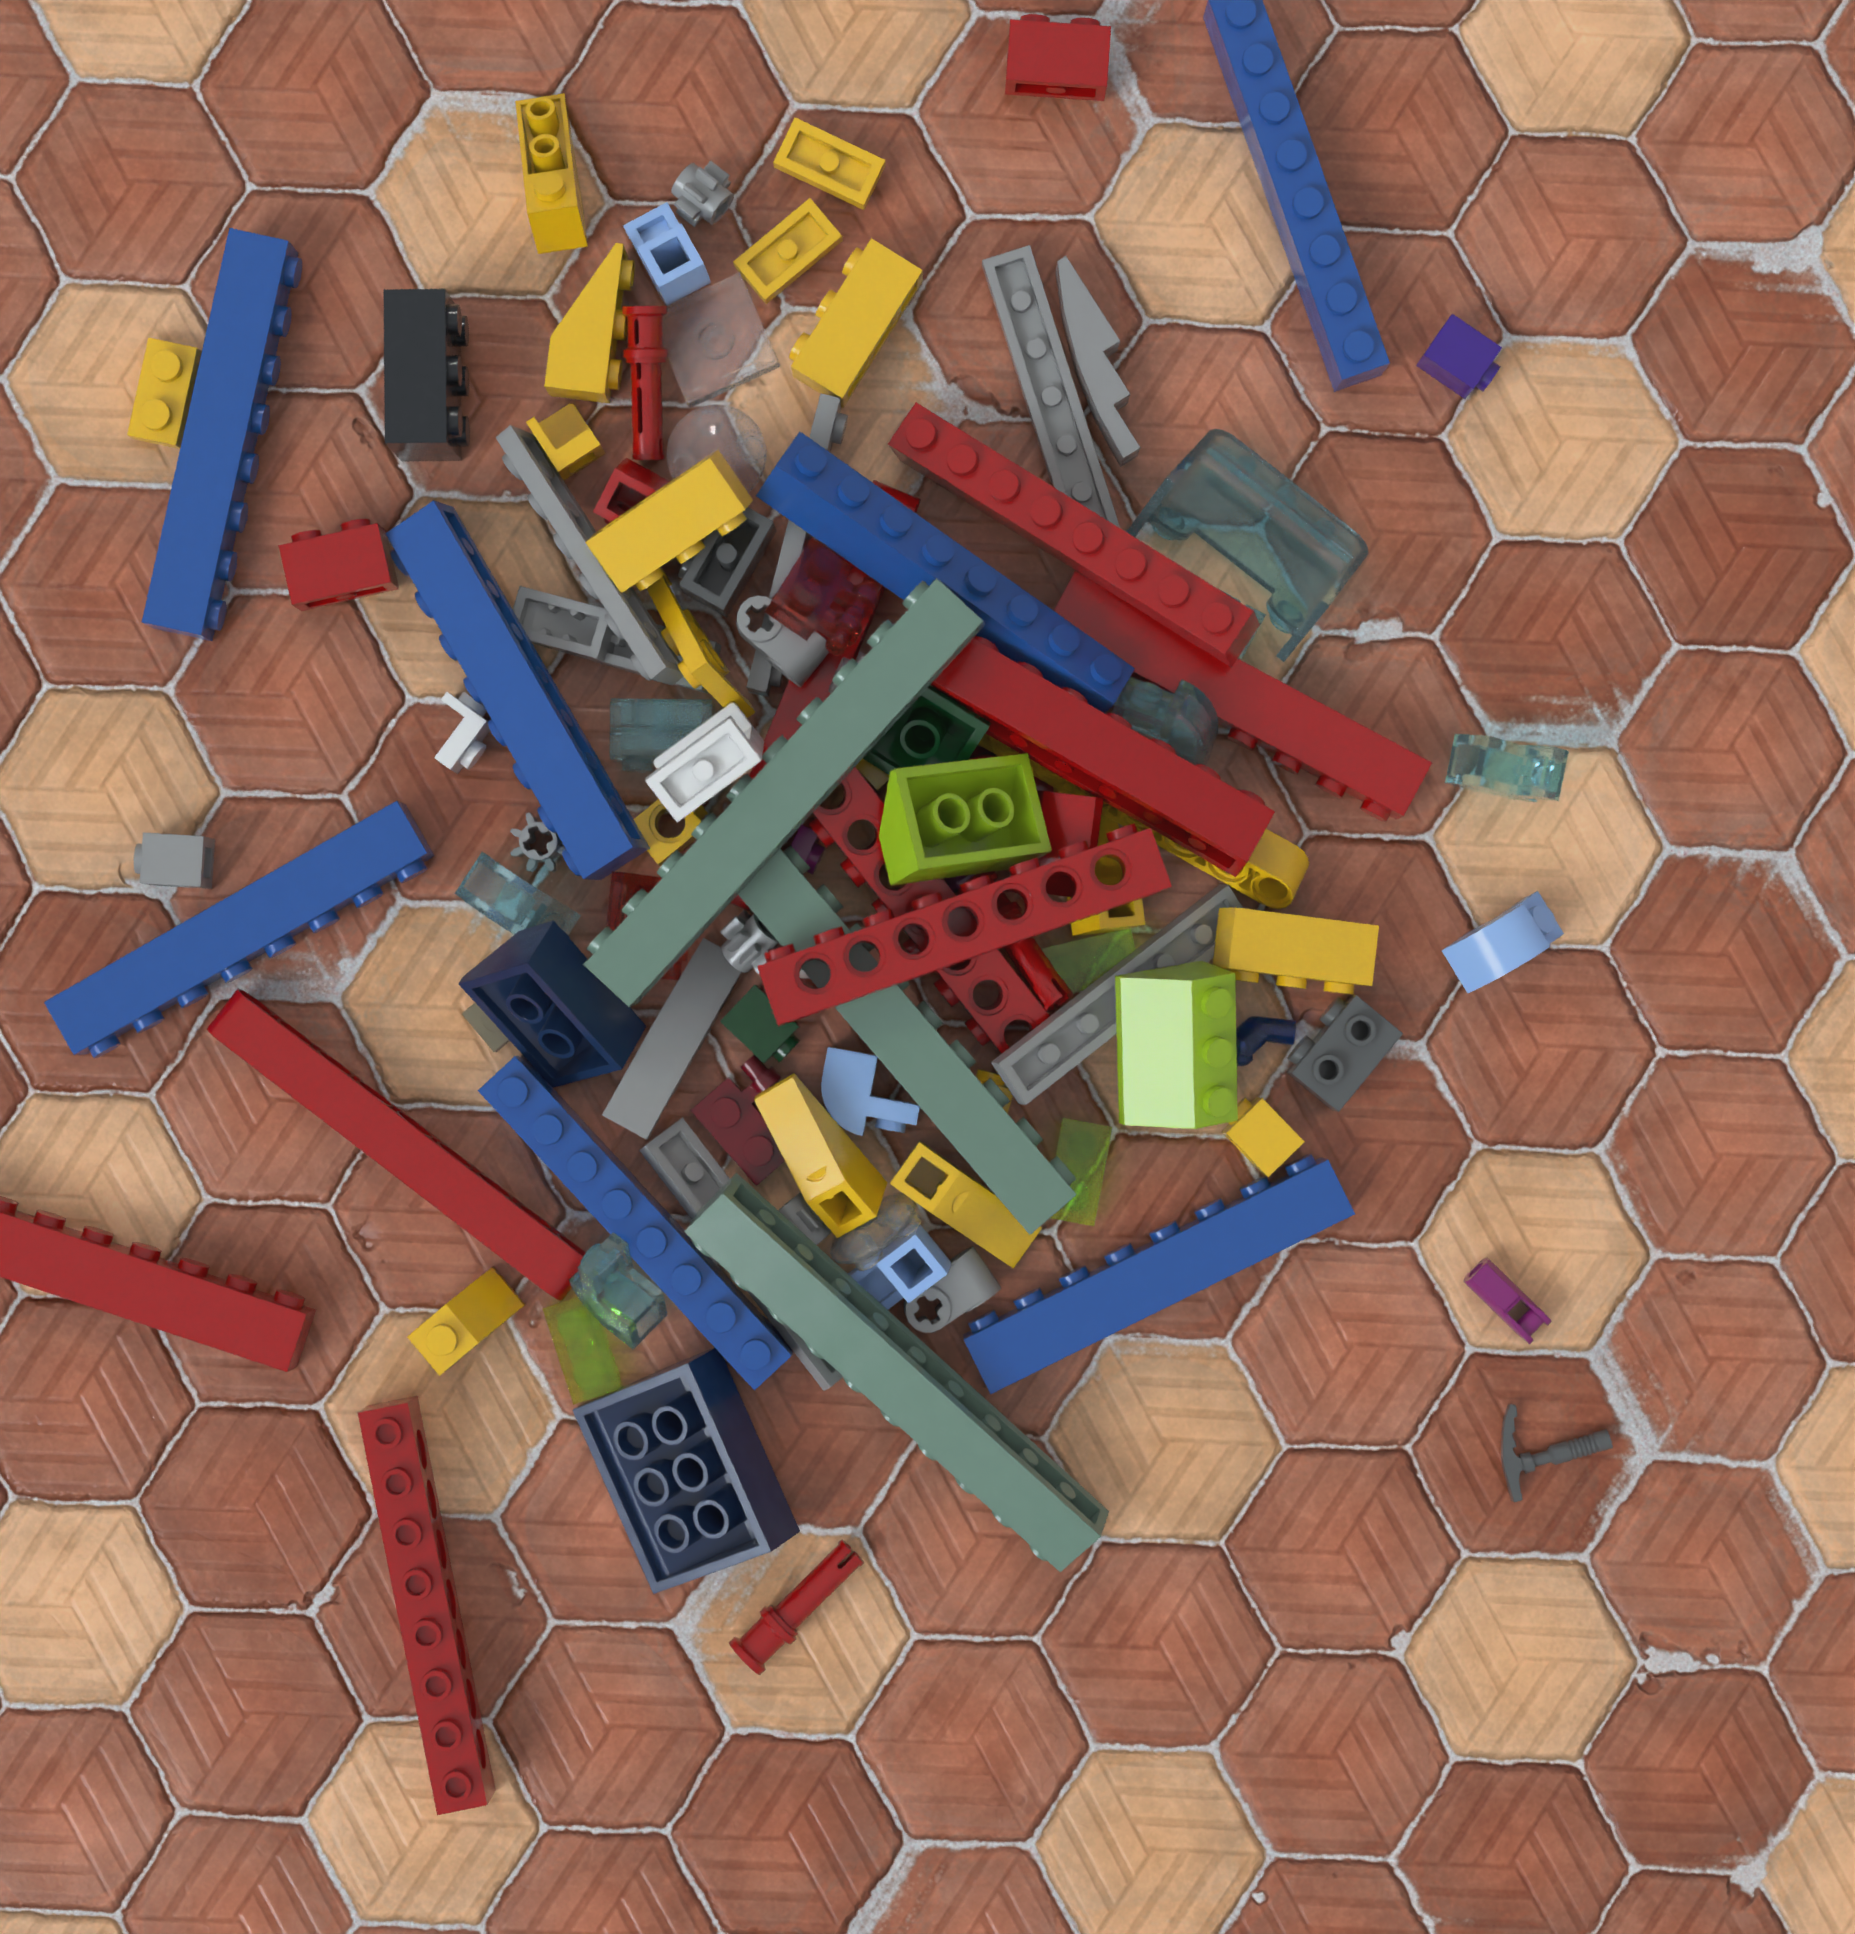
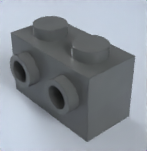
M749 507L743 511L747 518L746 521L724 536H721L717 529L707 535L703 542L706 547L684 562L678 573V577L682 578L679 586L684 594L726 618L729 616L777 532L772 520Z
M1349 995L1345 1001L1338 996L1321 1015L1319 1020L1325 1025L1312 1040L1306 1035L1287 1057L1293 1064L1286 1073L1328 1108L1336 1112L1343 1108L1403 1035L1401 1031L1357 995Z

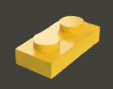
M796 117L773 161L774 168L862 210H865L886 166L884 159Z
M809 198L735 259L733 264L763 302L767 304L840 244L843 238L813 200Z
M148 337L127 433L130 438L180 449L202 353L198 348Z

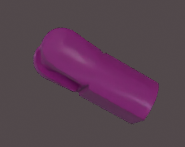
M1488 1257L1481 1260L1465 1276L1464 1283L1529 1345L1534 1341L1531 1335L1543 1323L1548 1326L1552 1322ZM1521 1301L1528 1310L1516 1322L1507 1313Z

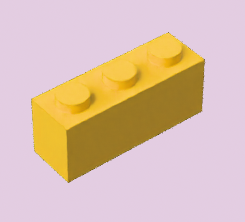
M872 238L864 250L856 247L851 253L842 270V274L847 276L837 293L833 290L827 292L815 316L820 318V321L811 335L805 332L800 335L789 354V358L794 361L791 365L793 377L818 393L840 398L842 408L849 401L923 282L922 269Z
M717 449L595 532L585 543L620 593H623L634 584L639 591H642L665 575L660 567L674 557L682 564L706 547L701 539L716 529L721 536H724L746 521L747 518L743 511L746 510L753 499Z
M1237 907L1219 908L1213 965L1234 972L1235 981L1258 983L1259 974L1277 976L1276 986L1306 989L1307 980L1324 982L1323 991L1354 995L1355 985H1373L1379 926Z

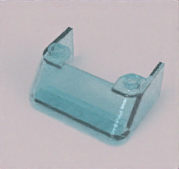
M1211 429L1165 478L1126 531L1136 537L1150 523L1154 531L1167 540L1181 541L1187 540L1195 532L1272 593L1266 603L1268 613L1270 614L1269 618L1277 629L1291 634L1290 638L1276 655L1283 662L1328 609L1368 555V547L1356 531L1237 437L1221 429Z

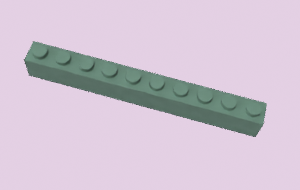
M937 578L930 586L922 581L913 589L902 603L908 609L895 624L886 620L867 641L872 647L870 652L859 663L852 658L839 670L832 679L837 688L823 702L816 697L807 705L796 719L802 726L789 740L783 735L780 736L766 750L762 759L767 764L754 778L748 774L744 775L726 795L732 802L721 815L717 817L713 812L707 815L692 832L691 835L697 841L688 851L682 855L676 850L657 870L656 873L662 879L649 893L643 888L640 889L623 907L622 912L627 916L614 931L607 926L589 944L587 950L592 953V956L583 965L628 1007L637 1005L986 625L981 618Z
M790 845L784 851L779 849L738 894L782 946L793 944L796 952L815 946L813 936L840 926L843 927L845 935L861 930L862 928L858 923L849 929L836 913L843 906L824 884L815 890L803 876L810 867ZM859 943L853 946L849 952L851 965L861 972L873 970L878 965V962L869 952L875 947L869 943ZM810 960L801 968L819 989L824 987L830 980V970L820 960ZM908 981L836 1006L837 1011L1029 1235L1077 1195L1069 1186L1077 1178L1058 1156L1050 1162L1036 1147L1043 1141L1042 1137L1024 1117L1017 1123L1014 1122L1003 1109L1010 1100L991 1078L984 1084L978 1080L970 1070L977 1062L957 1039L948 1045L936 1031L943 1022L923 1000L915 1006L905 995L903 990L910 985Z
M735 1173L697 1212L684 1231L692 1239L695 1247L702 1254L712 1257L727 1270L737 1286L745 1291H750L768 1308L769 1313L777 1322L787 1325L805 1341L808 1349L816 1357L825 1359L842 1374L846 1384L858 1393H863L880 1409L881 1414L890 1424L900 1427L917 1442L918 1447L926 1457L938 1461L947 1469L965 1492L974 1494L989 1507L1000 1524L1007 1528H1012L1021 1536L1039 1559L1048 1561L1061 1572L1101 1537L1109 1511L740 1175Z

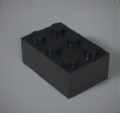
M383 289L385 444L402 462L462 461V447H467L470 443L468 416H462L461 397L469 396L470 387L468 367L462 366L461 347H468L469 344L467 316H461L460 305L453 302L446 289Z

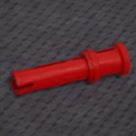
M622 306V314L627 316L628 348L623 350V358H626V363H631L632 460H664L661 363H666V357H668V349L663 347L662 316L667 314V306Z
M995 871L978 873L966 882L989 875L991 882L995 883L998 875ZM961 887L958 889L956 895L963 894ZM1005 893L999 895L997 909L1001 916L1009 920L1022 917V909L1017 902L1011 903ZM1033 937L1003 947L1047 1012L1053 1011L1055 1009L1054 1005L1056 1008H1059L1073 996L1072 990L1057 973Z
M843 1539L776 1607L773 1605L765 1606L760 1611L761 1618L741 1638L734 1637L729 1642L734 1652L756 1674L761 1675L766 1670L764 1664L785 1643L791 1645L796 1640L798 1635L796 1628L859 1566L864 1564L862 1558L854 1551L841 1565H838L851 1552V1547Z

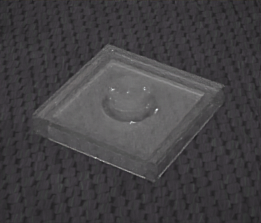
M740 272L667 306V314L662 316L663 347L668 349V361L684 399L690 408L781 367L746 282Z

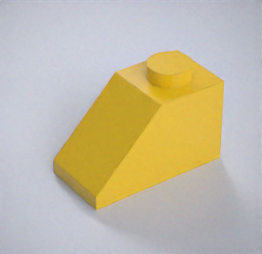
M493 1266L409 1334L407 1338L440 1376L519 1311L525 1303Z

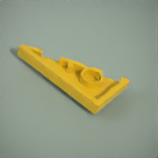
M664 572V576L646 589L666 626L661 631L663 639L677 656L681 655L683 658L677 664L679 670L694 689L702 685L722 707L734 702L747 718L755 713L754 708L749 700L744 698L724 677L730 671L713 648L690 610L685 609L682 611L670 588L672 583Z

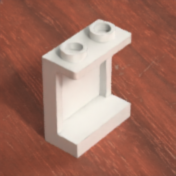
M731 702L654 759V766L657 770L647 776L645 781L676 822H679L762 761L764 740L738 705Z

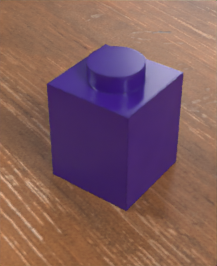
M1451 314L1416 366L1466 399L1475 387L1484 392L1501 367L1493 362L1502 347L1454 314Z

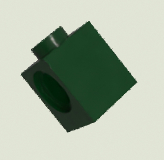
M754 985L720 1021L763 1063H767L772 1056L780 1063L800 1042L794 1033L801 1026L796 1021L778 1027L768 996L758 985Z

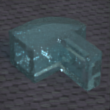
M1130 677L1115 703L1112 713L1126 719L1131 724L1133 730L1168 743L1175 749L1176 755L1194 765L1202 764L1206 766L1218 733L1217 713L1208 697L1197 687L1182 679L1175 693L1160 689L1152 683L1142 682Z
M1455 734L1445 783L1474 792L1527 802H1537L1538 799L1559 801L1569 751L1553 746L1518 745L1487 735Z
M483 851L454 893L477 911L514 935L518 931L552 920L569 935L581 917L579 913L542 891Z
M614 1232L602 1244L597 1243L589 1248L578 1266L579 1271L569 1279L575 1294L587 1310L606 1329L633 1350L668 1315L663 1291L633 1268L628 1243Z

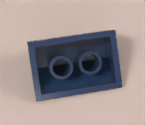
M554 920L518 931L464 975L459 982L461 988L552 1088L622 1070L646 1028V1025L631 1007H628L583 965L588 959Z

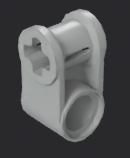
M757 595L748 598L741 604L737 612L736 626L740 636L765 656V659L775 669L799 687L803 686L833 649L832 645L814 629L800 619H796L777 602L767 596ZM763 609L768 610L771 613L768 623L772 626V629L766 631L763 628H759L755 633L750 631L748 627L751 619L747 613L750 610L757 614Z
M974 1246L969 1247L950 1260L951 1266L946 1276L910 1303H907L906 1300L904 1301L906 1318L916 1330L923 1333L936 1332L963 1313L978 1307L1001 1289V1286ZM922 1296H925L929 1301H933L936 1298L940 1301L935 1307L938 1316L931 1321L925 1315L919 1318L914 1316V1313L919 1310V1305L916 1301Z

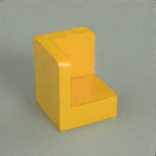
M574 404L566 405L540 423L537 422L535 417L526 421L563 480H566L605 455L602 446Z

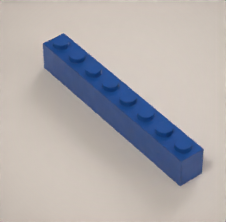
M1208 0L1203 19L1333 390L1336 392L1379 377L1384 373L1390 361L1263 0Z
M229 228L142 618V623L154 629L213 641L215 630L220 631L223 627L227 611L226 601H222L225 582L233 580L237 568L238 557L237 553L233 552L237 532H243L248 518V504L243 502L247 483H254L259 468V455L254 453L258 434H265L270 418V407L265 404L269 385H276L280 374L281 359L280 356H276L280 336H287L291 324L292 311L290 307H287L291 288L298 287L302 275V259L298 258L299 253L288 240Z
M800 431L756 494V497L903 600L922 581L930 586L937 578L984 621L986 625L976 636L983 637L992 642L998 648L999 653L1016 663L1025 662L1034 666L1042 673L1044 679L1060 688L1068 687L1078 691L1087 699L1089 705L1103 713H1106L1115 704L1135 670L1134 667Z
M433 500L385 533L394 548L390 551L395 565L404 575L410 576L418 590L415 593V599L419 607L429 618H434L442 634L439 636V641L443 649L454 661H458L467 677L463 681L467 691L476 702L484 705L491 717V720L488 721L491 733L502 746L508 747L516 763L513 764L515 775L525 788L532 789L541 805L537 808L542 822L551 832H556L563 843L565 850L562 851V855L570 870L583 879L602 880L650 849L454 507Z
M395 801L46 1000L44 1004L73 1055H87L91 1053L94 1059L120 1046L121 1043L118 1037L135 1028L137 1033H142L161 1023L165 1019L161 1012L179 1003L181 1008H185L200 1001L209 994L205 987L220 978H223L225 983H229L252 970L249 962L262 954L267 953L269 958H273L296 945L293 937L310 928L313 933H317L333 925L340 919L337 912L353 902L357 908H361L375 901L384 894L380 887L397 877L400 883H405L422 874L428 869L424 862L435 855L406 804Z
M523 1055L514 1056L478 1090L754 1391L792 1356L793 1350L780 1333L711 1258L702 1254L695 1247L692 1239L684 1232L685 1230Z
M1312 1154L1305 1155L1287 1164L1285 1169L1288 1174L1271 1183L1267 1176L1256 1179L1239 1189L1242 1197L1224 1205L1221 1198L1205 1204L1194 1211L1197 1217L1196 1220L1180 1228L1176 1221L1167 1223L1149 1233L1151 1242L1135 1250L1131 1243H1128L1104 1255L1107 1264L1088 1272L1085 1265L1078 1267L1058 1278L1062 1286L1044 1295L1041 1288L1034 1289L1013 1300L1016 1309L999 1317L996 1311L992 1310L970 1321L968 1325L971 1331L963 1334V1340L989 1393L997 1392L1355 1215L1329 1160L1323 1157L1314 1160Z

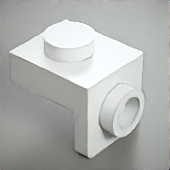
M446 692L441 700L464 716V718L434 758L458 774L463 766L469 770L480 759L486 749V745L482 741L490 729L488 721L482 718L487 712L482 704L476 702L465 692L458 699Z

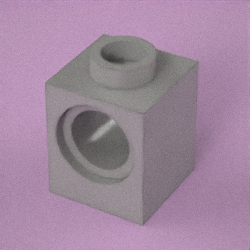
M143 833L142 844L138 843L134 851V870L136 874H140V883L154 886L212 889L215 839L205 836Z

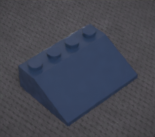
M715 1347L677 1362L572 1410L653 1594L772 1552L800 1532L727 1364Z

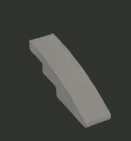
M1067 256L1057 261L1055 272L1065 336L1076 376L1093 418L1121 467L1136 458L1141 447L1117 411L1128 403L1130 397L1128 389L1108 360L1109 356L1118 351L1120 339Z
M522 586L519 587L513 611L532 643L641 675L631 661V656L634 653L626 640L617 637L607 625L605 615L608 612L605 608ZM656 624L660 631L666 628L662 625ZM710 641L713 648L719 655L721 645L717 642ZM677 656L681 662L683 660L682 656ZM682 677L674 684L708 694V691L702 685L694 689L685 677Z
M705 938L702 939L602 1116L646 1140L650 1137L670 1098L675 1094L696 1053L701 1049L742 974L741 971L735 969L725 959L720 946Z

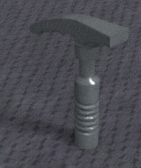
M1508 1404L1501 1431V1464L1511 1501L1518 1502L1523 1500L1519 1483L1522 1470L1527 1474L1534 1472L1535 1467L1547 1463L1558 1465L1571 1461L1573 1458L1577 1459L1592 1453L1595 1454L1597 1451L1602 1452L1612 1449L1613 1445L1607 1429L1594 1432L1592 1435L1588 1434L1587 1436L1578 1437V1439L1574 1438L1568 1442L1563 1441L1550 1445L1546 1451L1531 1455L1530 1452L1519 1454V1457H1517L1513 1451L1516 1443L1512 1435L1515 1432L1514 1418L1517 1417V1408L1514 1404Z

